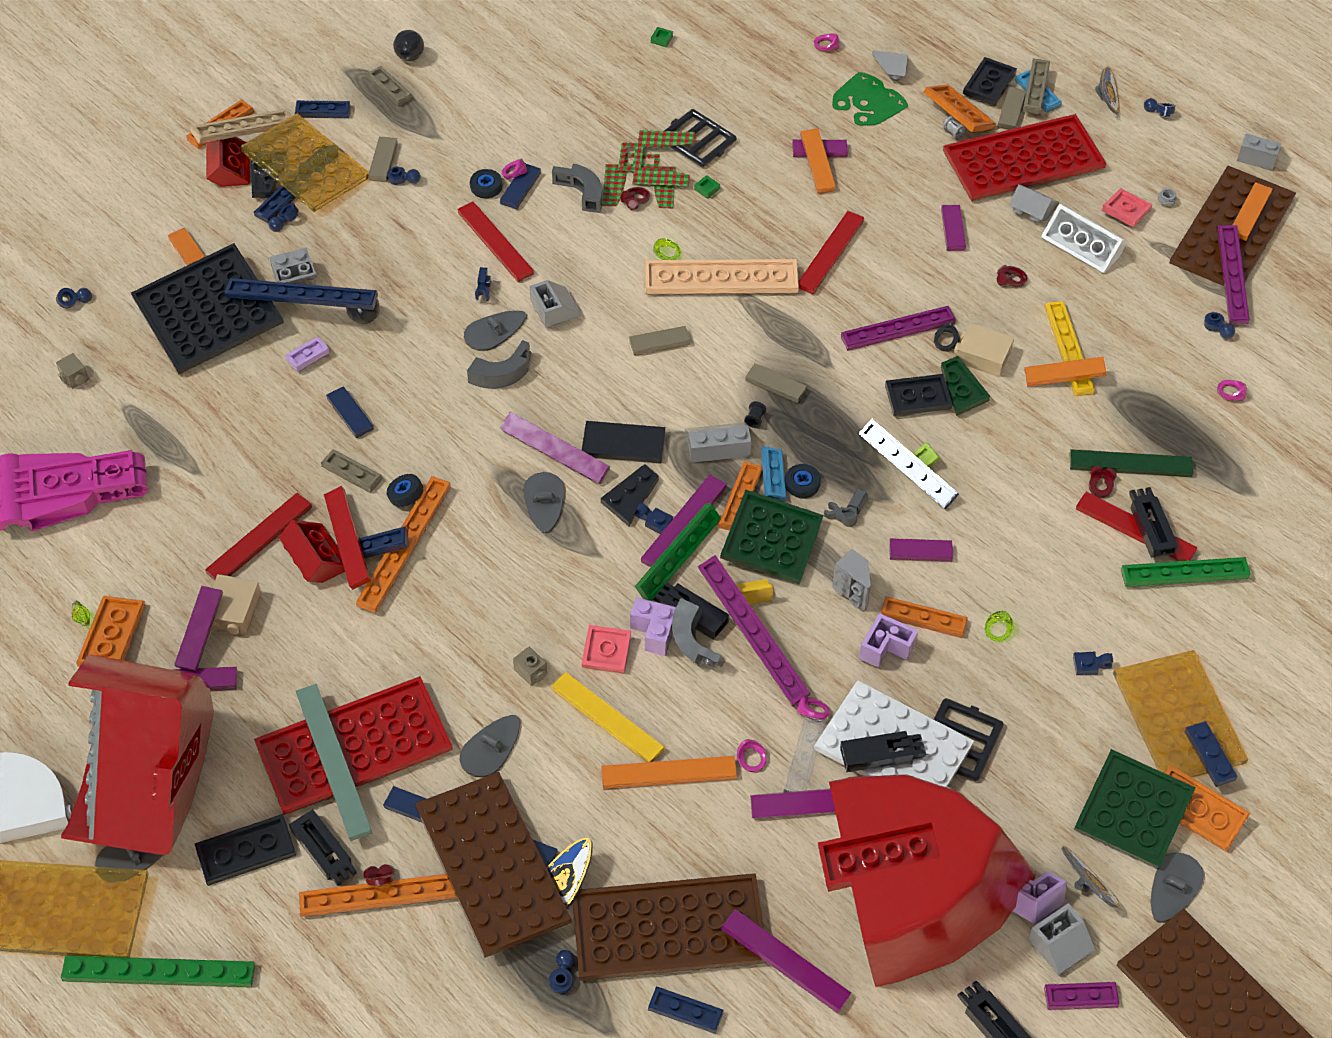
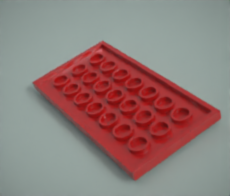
M1076 114L943 145V152L971 201L1014 191L1017 189L1018 184L1030 187L1106 167L1104 158Z
M421 676L327 711L355 788L453 750ZM306 719L254 739L283 815L333 797Z

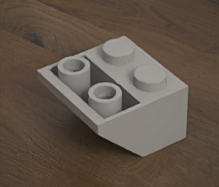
M307 247L269 257L276 282L295 283L317 277Z
M549 280L530 286V301L545 328L581 316L578 307L565 286Z
M851 549L835 564L832 587L839 595L845 596L852 605L859 607L863 611L867 610L871 587L869 564L867 559Z
M1069 903L1032 927L1028 938L1058 976L1095 951L1084 921Z

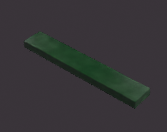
M1070 449L1069 453L1070 470L1090 471L1095 466H1101L1104 470L1112 468L1118 473L1192 477L1193 475L1192 457L1075 449Z

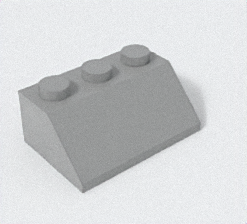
M744 422L685 429L691 463L751 456L752 441L749 427Z

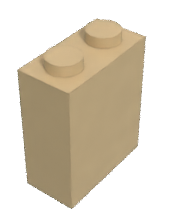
M970 322L967 330L963 329L960 337L962 341L961 343L957 342L954 354H957L956 356H959L966 366L1000 377L1012 350L1014 337Z
M217 574L212 588L222 590L223 595L211 631L220 630L234 635H246L261 595L259 582Z

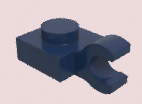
M480 267L475 299L479 300V296L485 295L486 301H489L490 293L487 287H491V276L488 275V268Z
M640 503L636 508L638 511L636 517L645 520V527L659 534L663 532L673 519L672 515L656 507L652 512L643 503Z
M1095 651L1075 652L1073 654L1076 675L1098 674L1100 668H1112V653H1105L1096 657Z

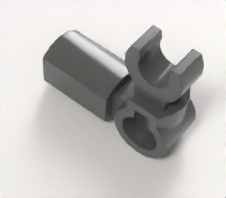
M857 489L846 508H840L836 503L829 502L828 508L833 511L824 510V517L827 519L836 518L837 521L842 522L846 527L854 526L857 523V515L868 499V494Z

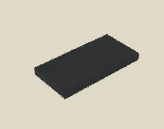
M586 421L581 451L594 458L662 463L666 427Z
M283 814L194 843L207 886L296 856Z

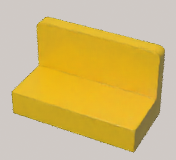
M768 579L736 584L749 605L772 601L773 585L768 583Z

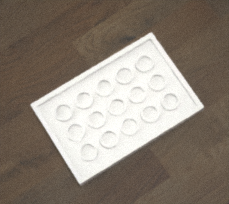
M857 680L814 745V750L844 765L840 751L841 741L906 731L907 735L921 734L922 741L920 742L924 743L923 749L926 750L927 754L925 757L912 759V762L855 772L862 776L907 774L948 787L971 750L974 740ZM888 748L889 752H896L893 748ZM897 748V751H903V748Z

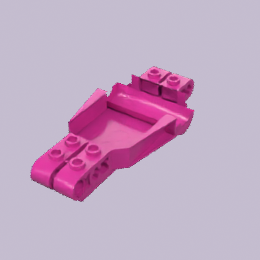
M132 450L87 457L81 453L21 455L10 453L0 455V530H6V526L10 524H17L20 527L29 526L32 532L89 514L99 503L144 496L148 492L145 456L142 453L132 452Z

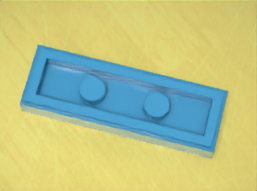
M1031 70L1021 73L1015 78V81L1026 91ZM1046 86L1042 109L1047 113L1061 107L1062 101Z
M763 446L761 456L764 494L767 497L785 502L786 487L782 450Z

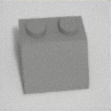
M1245 134L1237 161L1272 171L1282 143Z
M1018 184L1009 205L1014 207L1013 211L1021 215L1024 212L1030 214V219L1040 222V220L1046 221L1058 206L1059 201Z

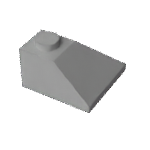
M881 51L872 52L873 57L886 74L891 75L890 79L901 80V77H905L908 55Z

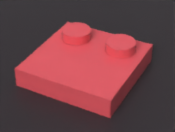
M1120 188L1103 205L1101 211L1134 227L1151 210L1153 204Z
M589 625L582 667L625 673L631 630Z

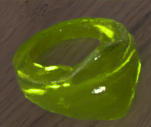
M660 238L655 241L653 246L654 254L661 260H676L681 254L678 244L669 239ZM672 247L676 254L672 257L665 256L660 252V248Z
M76 600L72 603V620L83 627H87L90 625V612Z
M996 611L986 620L984 629L986 636L992 641L1001 642L1006 640L1013 631V620L1008 612ZM997 621H1002L1006 624V633L999 637L992 635L990 626Z

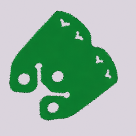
M858 72L834 93L832 101L834 109L848 110L851 108L848 97L852 96V102L856 108L861 111H874L873 114L863 112L854 114V122L860 126L879 124L908 107L906 100L901 94L893 89L885 88L881 80L863 72ZM866 100L868 104L864 106L860 102ZM844 101L845 105L839 106L838 102ZM865 116L867 121H860L859 118Z

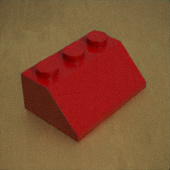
M238 137L206 142V179L221 187L248 185L250 183L249 143Z
M291 520L278 537L307 582L324 583L345 572L339 548L322 523Z

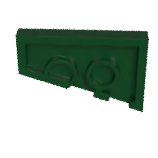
M959 356L941 363L940 368L944 375L956 416L990 400L988 392Z

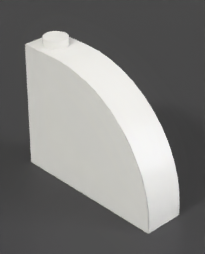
M9 752L0 753V843L65 829L72 814V807L68 805L63 789L54 773L45 764L30 756Z

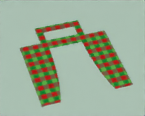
M639 130L638 143H621L618 171H634L632 184L689 186L690 175L664 169L641 168L644 147H669L694 143L695 132ZM626 147H635L633 167L624 166Z
M635 153L625 154L624 166L633 167V164H628V157L634 158ZM660 154L642 155V158H654V165L641 164V168L675 171L676 167L659 166ZM606 164L602 206H617L620 200L627 171H618L619 164ZM654 185L658 207L673 208L674 186Z

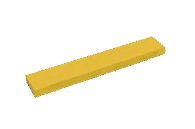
M1064 301L1045 303L1044 308L1062 361L1084 359ZM1091 378L1069 381L1074 396L1094 394L1095 389Z
M567 672L551 685L552 691L645 762H653L664 751L663 745Z

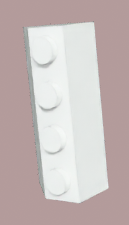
M1059 204L1041 235L1045 240L1103 273L1119 259L1129 242L1062 204Z

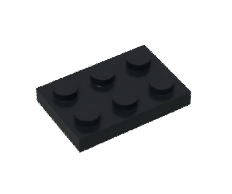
M984 57L964 87L963 94L996 106L1016 75L1017 68Z
M943 374L885 381V388L893 416L952 409V401Z

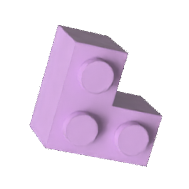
M641 598L635 599L630 614V629L646 632L645 651L666 656L673 635L672 619L676 607Z
M879 613L861 644L859 659L879 667L888 651L907 660L916 645L919 630Z
M1049 871L1035 881L1030 880L1022 890L1018 891L1017 903L1013 912L1036 925L1065 903L1067 881Z

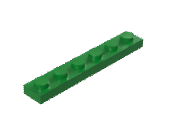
M706 503L635 585L643 599L649 601L654 599L655 595L660 592L659 590L665 586L664 584L672 578L721 520L712 503Z
M1246 557L1122 565L1121 567L1125 587L1249 579L1251 575Z

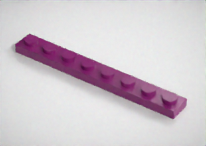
M714 555L700 564L698 569L792 707L799 703L803 696H810L809 690L717 556Z

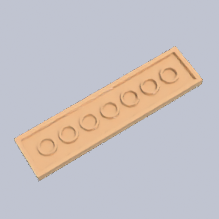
M797 259L645 260L646 294L798 293Z

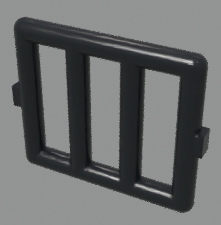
M691 109L681 118H675L664 131H676L692 117L700 122L687 132H695L696 134L706 125L713 129V131L689 150L682 145L670 146L697 165L704 167L716 156H722L724 150L733 144L737 137L700 112ZM719 134L727 138L704 158L696 155L699 150Z
M945 698L942 700L933 720L985 744L982 753L971 749L966 756L978 761L974 770L972 771L960 766L956 773L970 780L978 781L1004 723L997 718L980 712L978 707L973 705L967 707ZM948 708L993 726L990 735L988 736L945 718Z

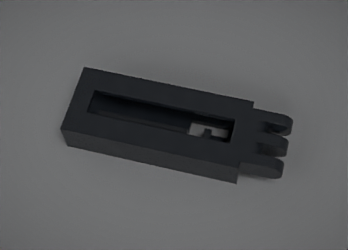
M1151 487L1145 488V493L1142 488L1137 489V493L1135 490H1130L1129 495L1132 500L1130 509L1150 557L1176 554L1178 549L1177 541L1158 497L1154 496ZM1148 510H1151L1155 521H1152V519H1149L1150 516H1151V513L1148 512Z
M666 582L665 586L659 590L660 592L653 599L657 603L676 607L675 599L679 601L682 598L699 606L704 612L697 624L696 630L712 640L729 623L728 613L679 583L673 586Z
M906 731L845 740L840 743V751L846 773L912 762V759L923 758L927 755L926 750L923 749L924 743L920 742L922 741L921 734L907 735ZM888 748H893L896 752H889ZM897 748H903V751H897Z
M313 809L289 824L292 834L327 880L332 879L339 886L342 884L338 878L339 875L347 881L350 879L346 873L347 870H349L352 876L357 874L349 855ZM334 852L339 860L335 861L333 856L328 858V860L325 857Z
M978 981L972 983L975 991L968 986L965 988L966 994L962 991L957 994L961 1002L967 1007L965 1014L986 1038H1031L991 991H986ZM986 1006H987V1007L994 1013V1015L997 1017V1019L992 1020V1022H991V1020L988 1018L991 1013H990L989 1011L987 1012V1011L984 1009V1007H986Z

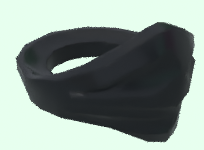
M952 323L942 326L934 335V344L941 351L954 349L960 340L959 332ZM944 332L953 333L954 337L952 343L947 346H943L938 342L939 336Z

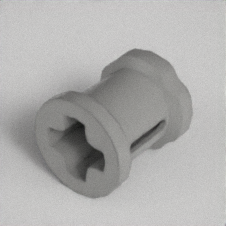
M953 116L946 118L942 125V128L952 133L955 139H959L966 131V127L957 122Z

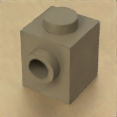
M74 353L56 362L59 378L72 389L89 380L85 366Z
M530 646L513 658L514 670L530 686L545 678L547 662Z

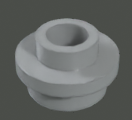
M1168 188L1163 189L1158 195V201L1166 206L1175 204L1177 199L1175 191Z

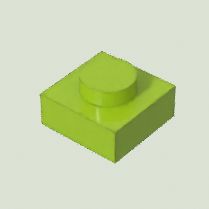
M927 442L913 453L929 468L941 459Z

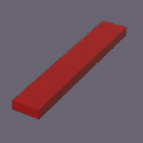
M474 201L457 209L462 219L517 282L534 274L531 266Z
M851 211L845 213L798 281V289L814 295L864 222L863 216Z
M340 486L324 494L347 581L349 587L354 590L370 582L371 579L345 489Z
M1087 491L1084 493L1076 505V510L1145 544L1132 514ZM1174 536L1178 549L1176 554L1167 556L1177 561H1190L1198 547Z
M299 493L294 494L205 569L206 574L214 580L217 574L232 576L277 538L291 520H298L312 508V504Z

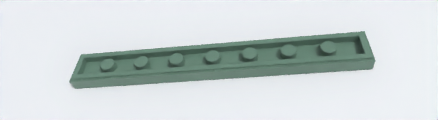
M317 684L296 690L297 698L350 841L372 834Z

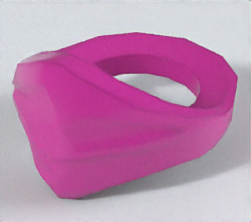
M834 33L820 35L814 40L815 48L821 51L839 48V36ZM822 40L831 41V44L828 46L818 45Z
M520 158L507 164L502 169V176L506 179H513L527 173L528 170L523 159ZM515 167L512 174H507L511 168Z
M1223 380L1218 384L1217 391L1224 399L1243 401L1247 394V387L1245 383L1240 381ZM1233 386L1237 388L1238 392L1229 395L1224 393L1222 388Z
M803 696L797 706V713L807 717L826 719L830 715L829 707L815 698ZM808 705H819L825 712H817Z
M750 739L740 743L737 750L739 764L750 772L759 771L763 768L767 760L763 746L757 741ZM748 749L758 752L761 757L760 764L754 767L747 765L743 758L744 752Z

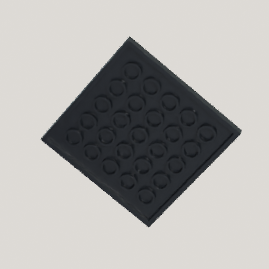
M235 243L131 292L132 298L178 375L284 323L281 314L272 301L227 298L225 296V290L230 278L258 280Z

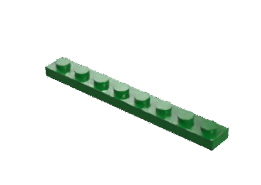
M65 955L61 979L63 982L252 987L255 963L254 961Z

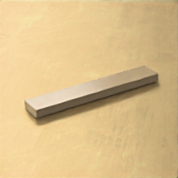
M283 109L191 126L190 131L198 144L291 127L294 126L295 121L288 110Z

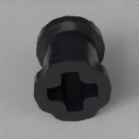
M753 401L749 404L750 411L745 416L744 422L749 427L757 428L762 424L761 418L766 413V406L761 402Z

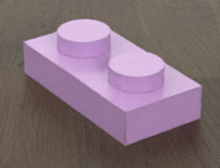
M317 336L286 354L285 357L286 361L298 372L330 352L325 343Z

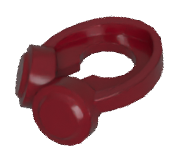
M632 187L622 192L620 200L629 209L635 210L639 207V204H644L649 200L650 193L645 188ZM634 194H640L644 198H636Z
M1003 265L997 270V283L1001 286L1009 284L1014 287H1021L1028 279L1027 274L1023 270L1014 266ZM1016 274L1019 276L1020 281L1013 280L1009 275Z
M1101 466L1091 468L1089 472L1091 475L1089 481L1090 492L1099 498L1109 496L1114 487V480L1117 477L1116 472L1112 468L1104 470ZM1101 477H1103L1104 483L1107 485L1105 490H1100L1095 485Z
M384 864L379 869L375 866L366 868L364 871L366 883L368 885H383L394 880L393 866Z

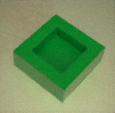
M657 27L651 36V43L667 47L673 38V31Z
M706 175L694 184V190L708 199L720 190V184Z

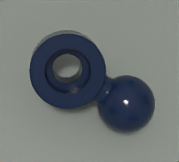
M1149 98L1144 102V109L1147 112L1157 110L1160 116L1170 117L1171 114L1175 113L1176 105L1158 103L1154 98Z
M395 166L387 172L389 182L394 185L401 184L405 180L416 184L421 179V174L416 169L405 172L404 168Z
M294 203L285 205L280 210L279 217H272L269 220V228L272 231H280L283 228L284 221H293L297 218L299 209Z
M62 288L56 295V302L60 307L67 309L71 308L76 300L81 303L89 302L92 298V293L87 288H80L77 293L70 288ZM63 297H66L68 299V302H65L63 300Z
M1211 312L1205 316L1204 326L1210 331L1219 330L1221 337L1224 339H1230L1235 335L1234 326L1224 324L1222 314Z
M562 950L557 954L556 963L559 968L554 970L549 976L550 988L557 994L567 993L573 985V978L568 968L573 966L575 957L569 950ZM558 977L565 978L563 983H558L556 980Z

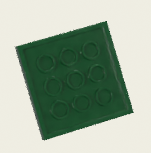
M745 489L720 559L800 584L824 515Z
M1111 749L1074 830L1159 869L1196 787Z

